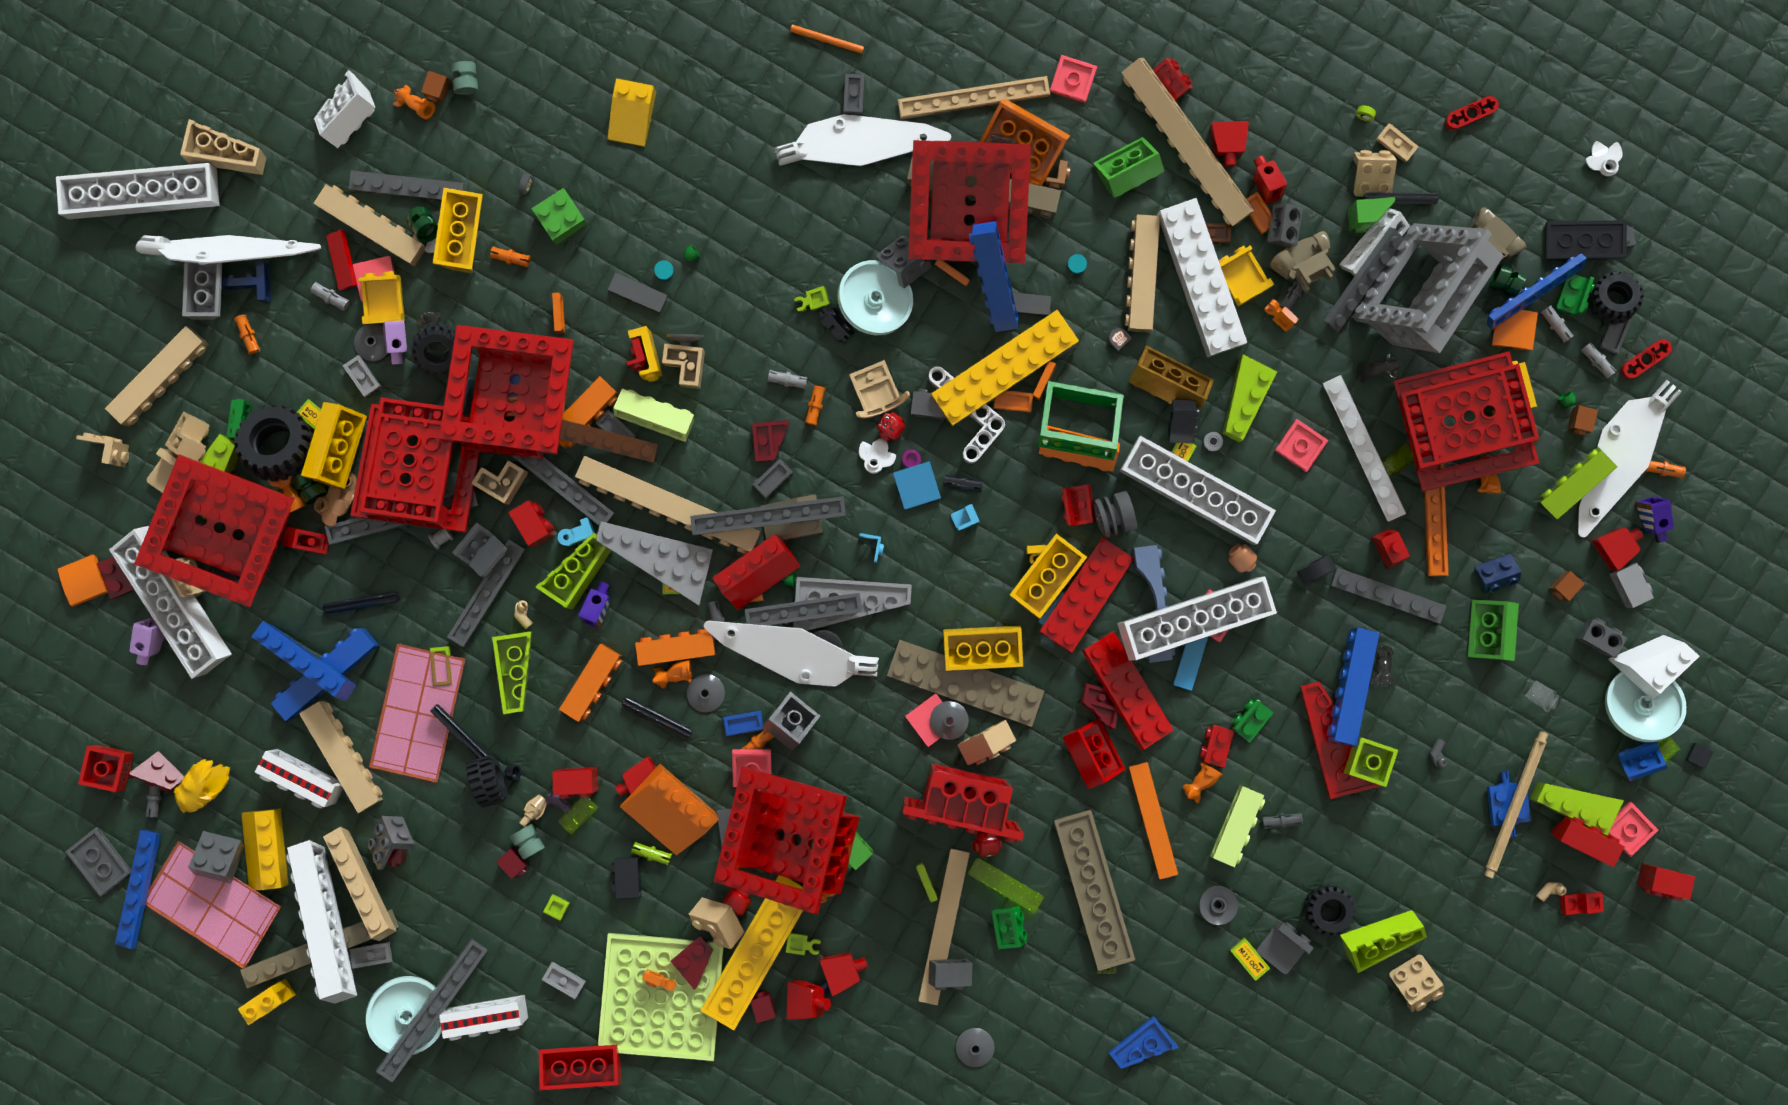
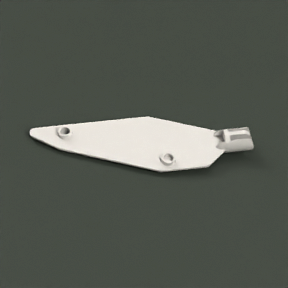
M843 114L808 124L796 142L775 147L774 150L777 153L776 157L779 160V166L800 160L864 166L913 152V140H921V137H925L927 141H950L951 134L923 123Z
M144 235L136 244V250L141 254L165 256L168 260L193 262L200 265L292 256L321 249L320 244L302 243L295 240L282 241L232 235L171 241L162 236Z
M1668 380L1651 397L1627 401L1602 429L1597 447L1618 467L1581 499L1578 514V534L1580 537H1586L1649 467L1666 409L1682 392L1677 390L1666 401L1665 399L1676 388L1675 385H1671L1662 396H1659L1670 383ZM1592 509H1596L1598 514L1593 515Z
M706 621L704 623V628L724 646L799 684L836 687L852 675L877 677L878 657L855 656L802 628ZM733 630L735 633L730 634L728 631Z

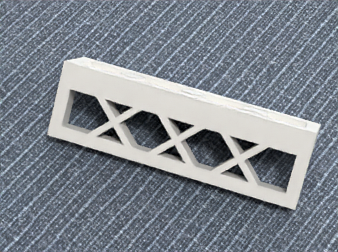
M1389 208L1339 264L1340 267L1352 273L1355 277L1389 227L1396 229L1397 224L1400 222L1402 226L1398 232L1401 236L1410 227L1402 213Z

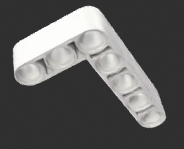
M933 367L929 372L928 379L935 388L939 389L954 379V377L941 367ZM939 372L943 378L940 381H935L932 378V374ZM986 404L981 407L987 413L985 417H978L976 411L969 415L982 428L963 451V459L968 464L976 463L1005 427L1004 419ZM992 421H999L1001 428L999 430L992 429ZM981 435H986L989 438V443L983 445L979 442L978 438ZM968 450H974L977 454V457L975 459H969L966 456V452Z

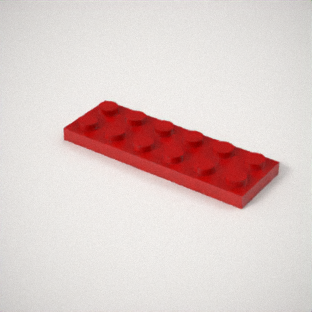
M1102 537L1039 632L1071 654L1134 558Z
M1114 631L1082 650L1083 655L1141 750L1148 748L1173 731L1132 660L1129 661L1126 650Z

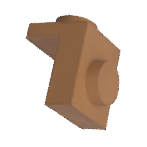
M1060 160L1057 179L1046 177L1045 186L1056 190L1064 187L1065 179H1069L1070 167H1067L1068 161Z

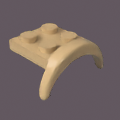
M885 360L849 374L864 410L856 412L858 418H871L886 413L902 405L910 396L909 391L899 396Z

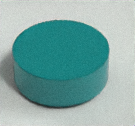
M1075 254L1069 258L1067 266L1071 273L1080 274L1086 269L1087 261L1084 256Z
M663 260L655 265L654 272L660 280L665 281L673 276L674 268L670 262Z

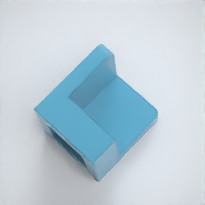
M972 504L951 514L958 532L980 522Z

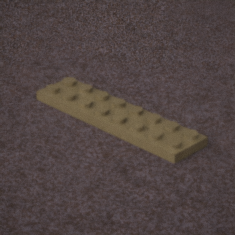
M902 640L898 642L887 676L1031 727L1044 694L1042 689L985 669L946 671L945 655Z
M1091 809L1054 820L1097 970L1100 971L1134 961V953Z

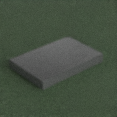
M95 827L65 851L100 897H103L131 874V868L99 827Z

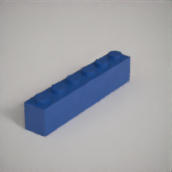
M997 222L973 225L972 233L969 234L971 245L975 246L973 254L974 260L979 263V266H977L978 276L983 279L981 287L983 294L986 293L987 296L985 298L986 309H990L991 312L989 314L990 325H994L995 332L1018 329L1019 317Z
M262 621L252 635L253 639L338 699L346 702L357 686L273 625Z
M1357 627L1351 629L1347 634V650L1343 653L1344 665L1339 672L1340 684L1335 692L1336 704L1332 708V723L1327 730L1328 741L1349 747L1357 746L1379 633Z
M365 628L353 629L348 634L349 638L344 642L343 640L339 641L333 646L334 650L330 654L325 653L319 659L343 676L346 675L379 647V644ZM304 675L300 679L296 678L290 682V687L285 692L282 690L274 696L275 700L270 704L285 721H291L326 690Z

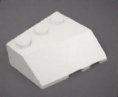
M349 70L345 74L347 79L343 85L338 84L335 88L336 91L333 99H328L314 118L319 135L337 148L348 141L354 130L357 131L364 119L370 117L376 108L368 89Z
M1663 635L1618 654L1617 658H1609L1608 660L1647 696L1654 700L1700 656L1686 643Z

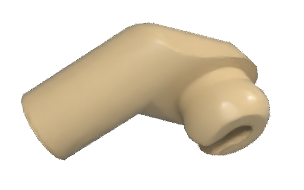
M521 600L516 603L514 617L525 629H528L533 623L527 617L528 603Z
M1548 882L1536 896L1544 902L1550 894L1565 895L1567 889L1562 883Z

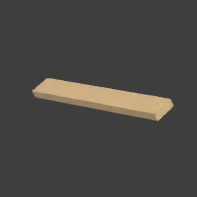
M1043 76L898 99L900 119H908L997 105L1004 98L1010 102L1048 97L1050 96L1048 78Z
M950 849L919 1002L938 1005L941 990H936L935 987L928 983L929 960L948 958L970 852Z

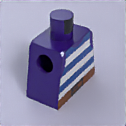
M1653 496L1636 501L1644 531L1653 533L1656 543L1667 541L1666 531L1674 529L1670 500Z
M600 582L597 591L590 590L578 615L582 623L600 629L611 602L610 597L607 595L611 588L610 585Z

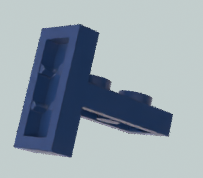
M264 261L256 262V275L247 274L244 275V278L227 275L221 281V288L224 290L257 288V300L262 303H271L270 265Z

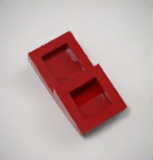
M1602 892L1573 893L1560 896L1561 914L1563 915L1604 912Z

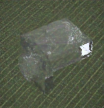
M1538 681L1534 682L1525 695L1527 699L1542 707L1547 713L1550 709L1553 710L1559 702L1557 693Z

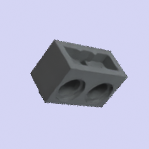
M1288 203L1273 205L1267 242L1283 248L1297 246L1303 209Z
M1599 618L1587 619L1576 639L1608 658H1617L1627 640L1622 635L1623 632L1614 627H1607L1605 625L1606 622ZM1593 627H1595L1597 630V634L1595 637H1593L1591 634V629ZM1609 637H1612L1614 640L1612 646L1608 644Z

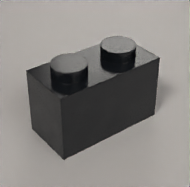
M1172 400L1168 425L1169 442H1193V436L1197 435V424H1195V421L1199 420L1200 410L1196 408L1195 400Z
M640 856L615 858L614 862L611 863V872L615 874V882H612L613 894L616 893V898L640 897L642 895Z

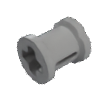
M440 529L433 535H428V538L438 550L442 544L448 540H453L454 536L451 531Z

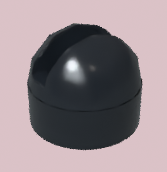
M509 765L504 770L505 777L508 780H518L521 777V769L518 765Z

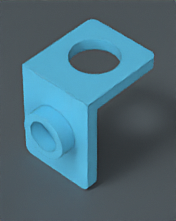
M859 533V537L878 540L874 563H877L878 555L882 556L884 545L880 544L881 537Z

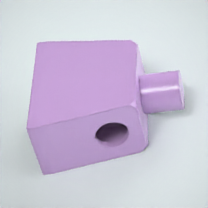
M404 321L383 322L386 353H391L392 364H404L402 352H407ZM393 340H398V341H399V347H398V348H394V347H393V345H392V341H393Z
M153 618L144 619L133 625L130 652L137 654L136 663L140 665H148L150 656L159 653L164 639L163 633Z

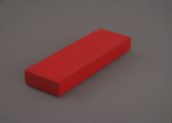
M338 230L326 235L339 291L357 286L345 230Z

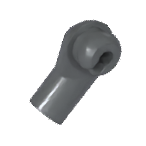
M1439 738L1436 739L1430 751V757L1436 767L1444 768L1447 765V760L1444 759L1441 751L1446 742Z

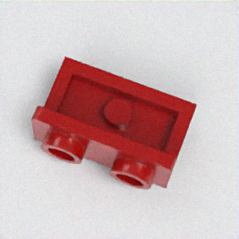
M1087 484L1062 488L1061 499L1065 505L1064 519L1067 525L1077 526L1095 523L1091 486Z

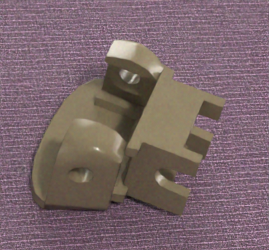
M1481 207L1475 211L1469 228L1488 229L1492 233L1488 241L1503 255L1502 261L1527 248L1525 242L1489 209Z
M1321 231L1313 235V237L1298 241L1297 246L1283 249L1272 259L1270 269L1287 280L1290 278L1292 280L1296 279L1305 294L1309 292V285L1324 276L1327 277L1328 281H1331L1335 267L1328 258L1330 252L1328 234L1325 231Z

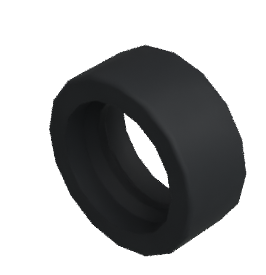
M1325 555L1299 569L1297 574L1302 583L1306 585L1326 575L1336 567L1330 556Z

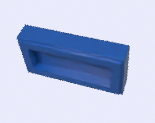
M761 711L723 717L726 736L764 730L762 727L764 724Z

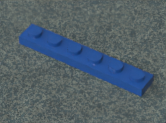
M1582 253L1576 257H1571L1562 267H1556L1551 271L1550 275L1545 278L1541 277L1532 287L1523 289L1517 297L1508 299L1499 309H1493L1488 314L1487 326L1491 330L1578 273L1584 268L1587 258Z
M140 830L116 936V945L129 949L136 948L161 838L160 833Z

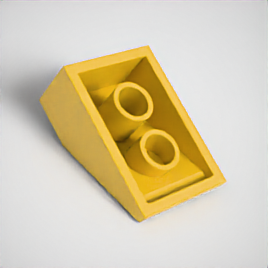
M616 78L612 96L608 140L645 147L656 97L654 86Z

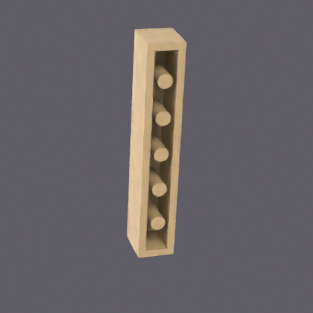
M325 184L314 202L316 206L414 267L425 252L426 247L422 244L423 242H420L415 235L412 237L407 235V230L399 225L396 227L390 224L391 220L385 216H376L374 214L375 210L365 205L363 208L358 204L360 201L349 195L347 198L342 194L344 191L333 185L331 188Z
M1137 214L1135 220L1131 221V232H1134V238L1130 239V250H1133V253L1128 263V269H1131V277L1128 276L1127 288H1130V295L1126 297V307H1129V314L1125 315V326H1128L1127 331L1150 333L1153 330L1160 216Z
M185 326L105 409L121 425L129 427L135 424L139 419L138 416L151 408L152 402L156 398L161 397L166 392L165 389L170 384L175 383L183 371L192 366V361L196 357L204 354L209 344L192 328Z
M319 701L299 713L356 811L358 813L364 812L383 800L381 797L382 791L372 782V774L362 765L361 762L363 760L358 752L355 753L353 750V743L343 733L341 722L334 718L331 705L325 701Z
M339 827L323 836L371 939L381 941L396 932V928L350 832Z

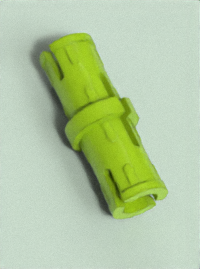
M637 842L634 843L633 847L641 850L632 848L631 854L645 857L648 861L654 860L667 866L669 865L670 861L663 859V857L671 859V853L657 850L654 846L648 847Z

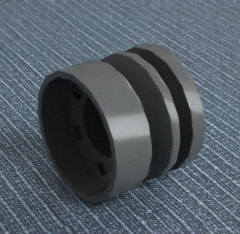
M1126 491L1113 494V504L1110 503L1107 496L1103 497V505L1100 499L1094 500L1096 523L1104 538L1110 537V529L1114 536L1118 535L1117 526L1119 525L1124 533L1137 529L1133 505Z

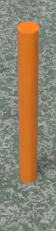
M793 24L790 29L792 33L863 54L864 51L863 46Z

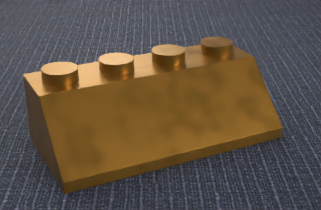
M1146 345L1128 382L1135 387L1149 392L1153 396L1167 401L1169 404L1172 403V400H1195L1196 408L1201 410L1207 400L1214 379Z

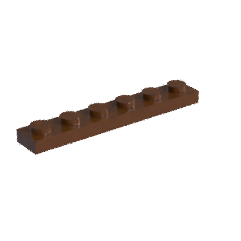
M567 420L562 421L560 439L654 462L658 447L657 443Z

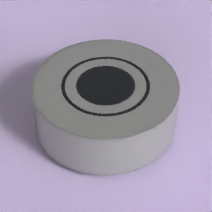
M1210 432L1204 437L1203 445L1208 451H1217L1223 445V438L1217 432Z

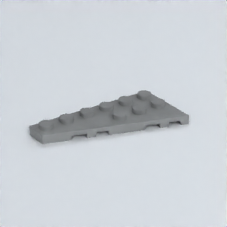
M600 521L596 536L597 542L677 591L696 605L700 604L712 549Z
M797 577L795 602L860 593L862 612L797 621L793 623V628H802L809 631L908 605L911 603L912 585Z

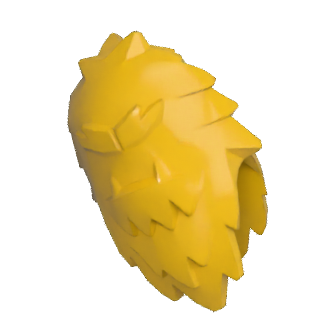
M206 759L193 764L182 779V783L174 789L175 801L183 813L186 811L190 813L195 812L215 799L228 783L230 767H223L222 764L212 767L213 761H206Z

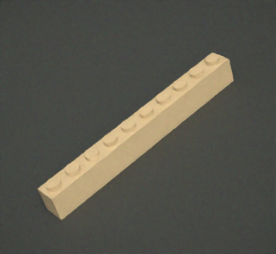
M1138 58L1122 71L1125 84L1134 89L1136 99L1144 103L1146 113L1151 118H1155L1157 128L1162 133L1165 132L1168 136V143L1172 148L1176 147L1179 151L1178 156L1183 163L1187 162L1191 168L1189 169L1191 175L1195 179L1198 178L1200 180L1202 190L1206 194L1209 193L1213 198L1211 200L1213 205L1217 209H1221L1226 223L1235 226L1252 214L1255 210L1146 60Z
M586 456L583 457L575 475L576 478L580 479L578 482L587 487L590 484L597 486V491L606 495L608 492L615 494V499L622 502L625 499L632 501V506L641 510L644 506L650 509V514L660 517V514L667 516V521L676 525L679 521L685 524V529L692 531L690 516L717 513ZM754 528L702 534V536L711 540L714 536L720 539V544L730 547L731 544L738 547L737 551L747 554L756 547L762 532Z

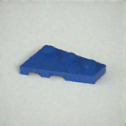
M1152 1016L1108 1053L1122 1069L1179 1047L1157 1019Z

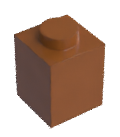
M428 71L421 93L430 102L435 104L437 101L444 103L451 82L446 76Z
M1580 405L1573 407L1568 430L1574 431L1573 434L1578 436L1592 433L1598 410Z
M1566 571L1560 575L1549 589L1553 592L1552 596L1558 601H1570L1585 584L1571 571Z

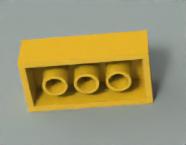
M323 402L301 476L328 486L345 489L367 416L339 404Z

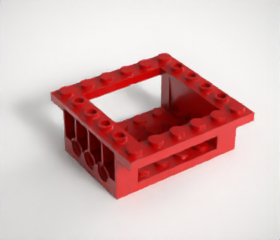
M913 140L909 259L978 262L974 260L973 250H975V246L971 245L969 234L972 233L973 225L996 221L1006 263L1025 264L1031 144ZM930 161H934L931 238L927 240ZM1010 164H1012L1009 243H1007ZM970 175L975 176L977 179V183L973 187L966 184V178ZM973 195L976 198V203L973 206H968L965 203L966 196ZM971 214L975 217L973 225L965 224L964 217Z
M457 325L439 439L460 442L468 451L543 460L544 453L558 454L574 340ZM475 348L480 357L470 421L468 423L461 422L472 349ZM513 376H520V383L516 385L510 383ZM516 394L518 400L515 403H509V395ZM509 412L515 414V419L511 422L505 420V415Z
M1510 351L1393 381L1422 492L1539 464L1534 445L1539 440L1520 365H1513ZM1485 407H1492L1495 414L1492 417L1485 416L1483 413ZM1465 412H1473L1475 419L1472 422H1467L1463 417ZM1447 416L1453 417L1455 425L1452 427L1446 426L1444 418ZM1509 447L1514 449L1513 452L1437 470L1439 464Z
M381 397L379 405L371 404L350 516L466 533L475 487L471 483L477 475L481 452L468 451L462 446L452 508L448 510L442 504L454 442L439 439L444 406ZM462 413L461 422L469 423L470 418L465 417ZM414 436L418 437V443L415 446H409V439ZM409 455L415 458L412 465L405 464V459ZM406 474L411 475V481L408 484H402V477Z
M178 454L134 565L251 607L258 588L263 584L291 513L289 512L295 498ZM198 515L206 517L207 522L205 525L201 526L196 523ZM217 522L225 524L226 530L223 533L215 530ZM236 529H241L244 532L245 536L242 540H237L234 537ZM168 549L240 576L239 582H234L162 555V552Z
M931 763L923 801L905 796L903 798L902 809L907 819L918 821V817L924 818L926 823L938 825V822L946 823L945 827L956 830L958 826L966 828L965 831L969 833L986 832L985 836L997 839L999 835L1003 836L1005 841L1017 843V840L1022 841L1024 832L1017 822L1006 819L1013 788L1004 779ZM949 782L952 783L950 786H945Z
M742 767L713 882L818 914L823 894H841L860 816L843 812L847 799L845 795L748 767ZM781 829L785 833V837L783 840H780L778 837V833ZM798 834L801 836V843L799 845L795 843V837ZM738 868H757L804 883L801 890L738 870Z

